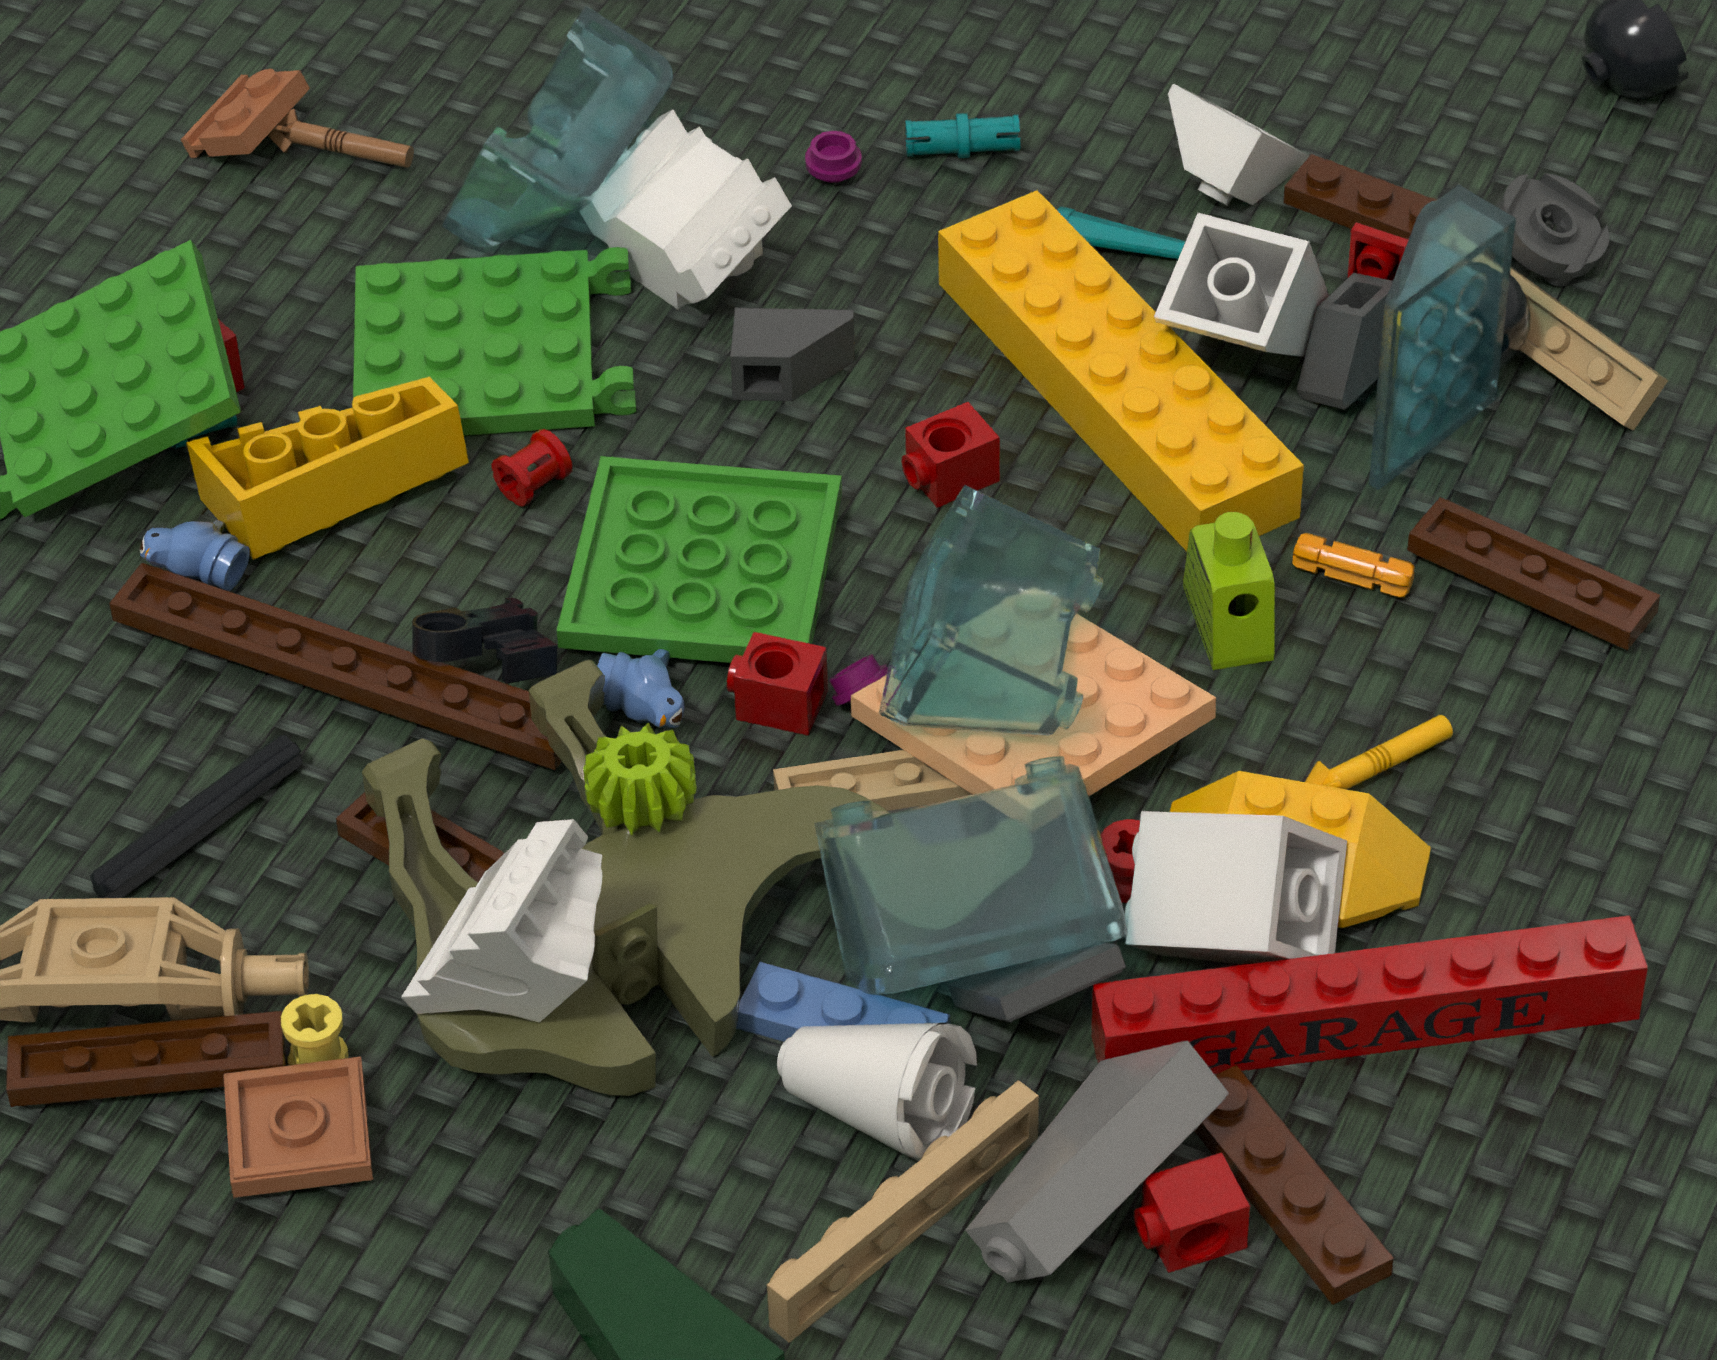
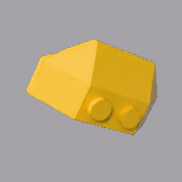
M1237 771L1183 796L1171 804L1169 812L1285 816L1347 840L1338 919L1339 928L1382 917L1398 908L1407 910L1419 906L1431 847L1369 793Z

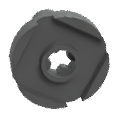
M1544 173L1540 180H1525L1528 174L1519 176L1509 184L1495 205L1493 217L1496 227L1491 234L1492 242L1500 252L1512 255L1523 266L1542 275L1548 283L1560 287L1567 286L1573 278L1587 274L1605 253L1609 243L1608 226L1606 225L1601 231L1600 223L1595 217L1600 210L1599 206L1584 189L1572 181L1548 173ZM1547 220L1556 225L1555 231L1546 226L1545 222Z

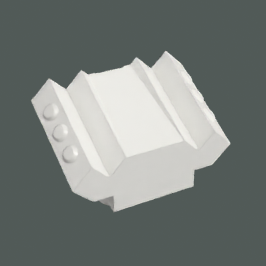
M672 109L658 117L647 130H644L636 138V142L629 150L624 151L618 157L616 164L598 179V183L576 207L592 234L608 244L609 248L622 247L628 249L629 270L623 271H630V277L676 309H680L686 304H694L708 298L729 276H737L747 272L753 266L754 260L763 255L762 238L792 205L775 177L762 183L748 158L743 161L738 157L735 158L706 137L700 126L687 133Z
M574 819L537 822L527 839L517 840L508 851L485 871L477 886L468 889L401 996L416 1014L484 1010L513 1015L540 1023L587 981L595 946L593 928L596 904L602 886V855L581 849L585 846L588 836Z

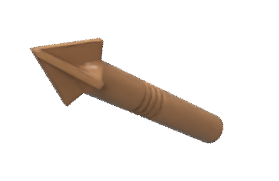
M291 109L267 135L285 153L293 143L404 168L410 167L414 156L412 146L300 122L297 119L295 109Z

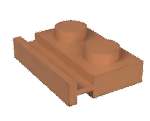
M265 69L255 73L250 78L247 74L240 75L181 138V141L190 158H197L203 150H206L209 157L250 154L310 88L300 70L275 72L273 69Z

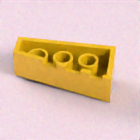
M430 376L353 397L352 408L338 411L335 409H322L321 406L300 411L298 412L300 421L290 425L264 431L262 422L237 428L238 439L212 446L208 436L186 442L200 500L218 520L225 523L224 527L230 534L238 538L239 543L249 547L250 557L253 560L267 553L276 552L285 545L318 530L332 527L339 521L367 508L385 503L394 496L425 482L439 479L446 473L469 463L458 405Z

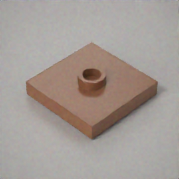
M361 1056L224 1074L230 1184L233 1198L373 1180L364 1071Z

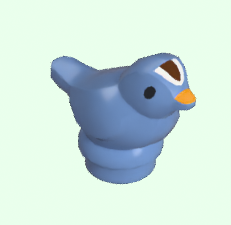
M215 520L213 523L190 521L179 524L172 529L151 528L148 530L141 542L140 556L152 566L165 568L169 572L193 580H201L202 583L230 591L237 585L244 574L249 561L250 549L248 546L239 543L236 536L223 534L225 523L220 520Z
M658 649L653 655H645L642 658L631 659L624 652H619L617 656L602 653L598 668L605 675L603 705H606L607 710L618 711L622 709L630 719L638 723H651L659 728L679 727L685 711V703L680 693L672 687L666 669L670 660L669 651Z

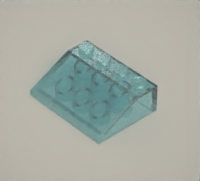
M1460 185L1453 188L1437 201L1429 202L1418 214L1384 304L1369 485L1377 490L1385 486L1496 400L1516 218Z

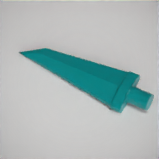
M1062 206L1057 209L1091 246L1178 259L1186 242L1075 211V209Z

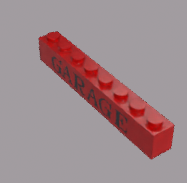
M1630 915L1097 983L1093 985L1091 1037L1098 1064L1102 1060L1188 1040L1215 1075L1235 1065L1241 1071L1638 1020L1648 967Z

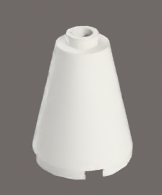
M948 1023L804 1026L799 1028L792 1037L787 1038L782 1044L777 1059V1070L782 1077L785 1089L790 1094L898 1152L919 1161L922 1159L927 1148L936 1139L942 1136L949 1137L967 1122L974 1101L975 1087L964 1085L965 1064L977 1066V1059L970 1034L962 1027Z

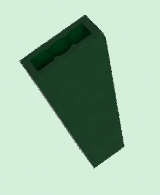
M600 1208L579 1225H572L566 1228L555 1240L552 1248L548 1250L553 1294L597 1360H785V1352Z

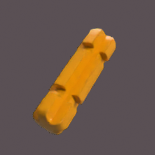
M1310 533L1301 534L1295 544L1293 565L1300 570L1317 574L1318 569L1325 570V577L1370 590L1374 589V585L1381 586V593L1397 598L1407 596L1414 580L1415 567L1408 561L1390 557L1389 561L1385 562L1382 561L1383 555L1338 541H1334L1333 545L1329 546L1326 545V538Z

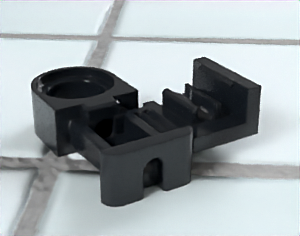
M505 598V604L489 608L460 611L454 607L427 612L416 616L412 620V653L420 659L448 662L481 656L482 643H484L485 649H496L497 660H502V681L506 684L557 674V644L537 631L538 613L532 608L523 609V602L516 598Z

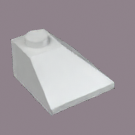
M1175 84L1172 85L1168 92L1184 169L1203 180L1198 190L1225 205H1229L1232 197L1254 205L1293 175L1309 157L1304 152L1228 110Z

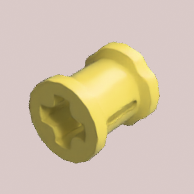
M310 994L294 999L284 1008L281 1015V1028L286 1039L291 1042L288 1065L349 1057L348 1047L343 1038L339 1037L343 1027L342 1010L336 1001L328 996Z

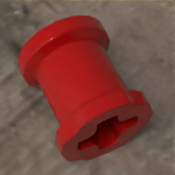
M539 429L533 433L530 443L510 457L500 455L491 464L493 478L498 488L508 500L513 501L517 506H525L531 502L534 497L533 492L552 479L563 480L573 471L572 461L564 444L556 435L546 429ZM534 463L536 469L529 472L528 466Z

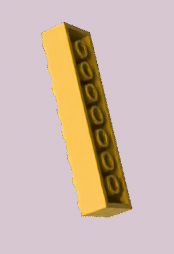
M1038 190L938 231L939 285L1186 552L1189 533L1192 528L1197 525L1215 523L1220 515L1227 512H1239L1248 516L1254 522L1259 536L1300 518L1304 465L1170 326L1155 321L1154 315L1156 312Z

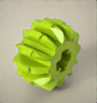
M649 723L640 732H630L621 726L616 739L598 737L595 752L585 756L586 764L584 765L583 772L586 801L590 805L592 813L600 814L607 828L624 823L631 836L640 826L647 825L660 832L663 819L682 820L686 805L694 802V794L697 790L694 757L690 753L689 745L680 744L673 730L655 734Z

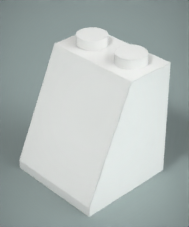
M1198 213L1156 310L1154 319L1157 323L1257 350L1305 357L1317 307L1329 296L1309 241Z
M1141 811L1139 832L1134 838L1132 847L1135 868L1131 898L1127 902L1124 914L1127 929L1125 944L1162 956L1245 965L1335 953L1347 840L1285 816Z

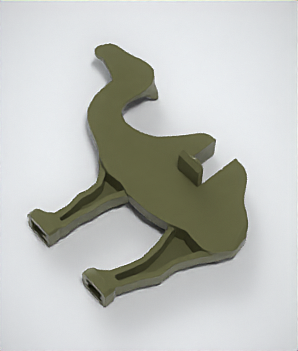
M585 660L540 681L528 691L532 721L540 733L548 738L550 747L572 773L581 799L591 811V807L586 801L583 768L586 764L585 756L595 752L598 737H606L594 719V716L604 704L605 693L603 687L605 685V675L592 660ZM423 738L368 763L362 771L366 801L377 816L385 817L389 838V875L393 896L415 928L417 945L416 972L468 889L476 887L478 884L441 846L429 805V798L440 783L441 769L439 762L441 753L432 741ZM819 785L786 788L738 797L710 795L694 799L693 803L686 805L682 820L663 819L660 832H657L650 825L640 826L632 836L624 823L607 828L600 814L592 813L600 827L601 836L586 843L581 849L602 855V886L596 904L593 928L595 946L587 981L540 1023L513 1015L484 1010L417 1014L424 1042L451 1066L476 1073H547L594 1092L609 1095L630 1096L655 1088L656 1053L620 1004L634 1003L643 998L652 987L659 985L712 1057L716 1056L730 1043L738 1023L740 999L739 959L743 929L765 894L795 866L819 858L832 860L846 866L858 878L889 934L888 949L891 965L896 970L901 971L912 966L927 946L952 938L972 925L997 893L1026 871L1032 855L1029 833L1026 827L1018 821L1005 820L998 823L991 834L955 842L923 846L882 806L845 788Z

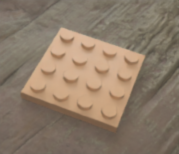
M1034 588L883 676L878 681L851 695V716L1009 819L1018 821L1029 832H1033L1216 718V697Z

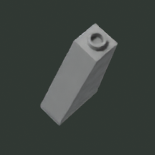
M1188 1040L1100 1061L965 1231L981 1249L985 1263L994 1272L1003 1276L1007 1282L1051 1275L1222 1103L1229 1092Z

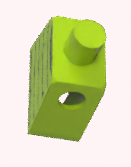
M1227 512L1220 515L1215 523L1195 526L1189 533L1183 587L1212 669L1218 670L1273 661L1275 651V583L1254 522L1245 514ZM1235 597L1236 612L1243 611V616H1235L1228 611L1229 604Z

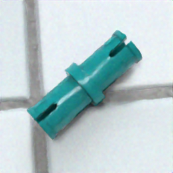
M967 113L956 114L955 120H905V134L907 138L929 137L927 139H907V157H913V155L957 153L958 158H970V152L1020 151V137H1018V134L996 135L997 133L1020 132L1019 116L968 119Z

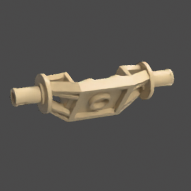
M174 897L39 899L0 926V961L23 950L19 964L0 969V1020L36 1022L39 1006L68 1007L71 1005L136 1006L140 1004H165L171 1020L235 1016L243 1014L244 1003L247 1001L248 996L298 995L301 997L308 994L309 964L306 953H298V955H247L239 928L227 929L225 931ZM186 947L219 960L221 974L187 966Z

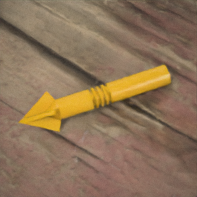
M1438 715L1331 769H1328L1321 761H1317L1305 782L1348 790L1378 775V773H1382L1450 739L1453 735L1451 723L1445 716Z

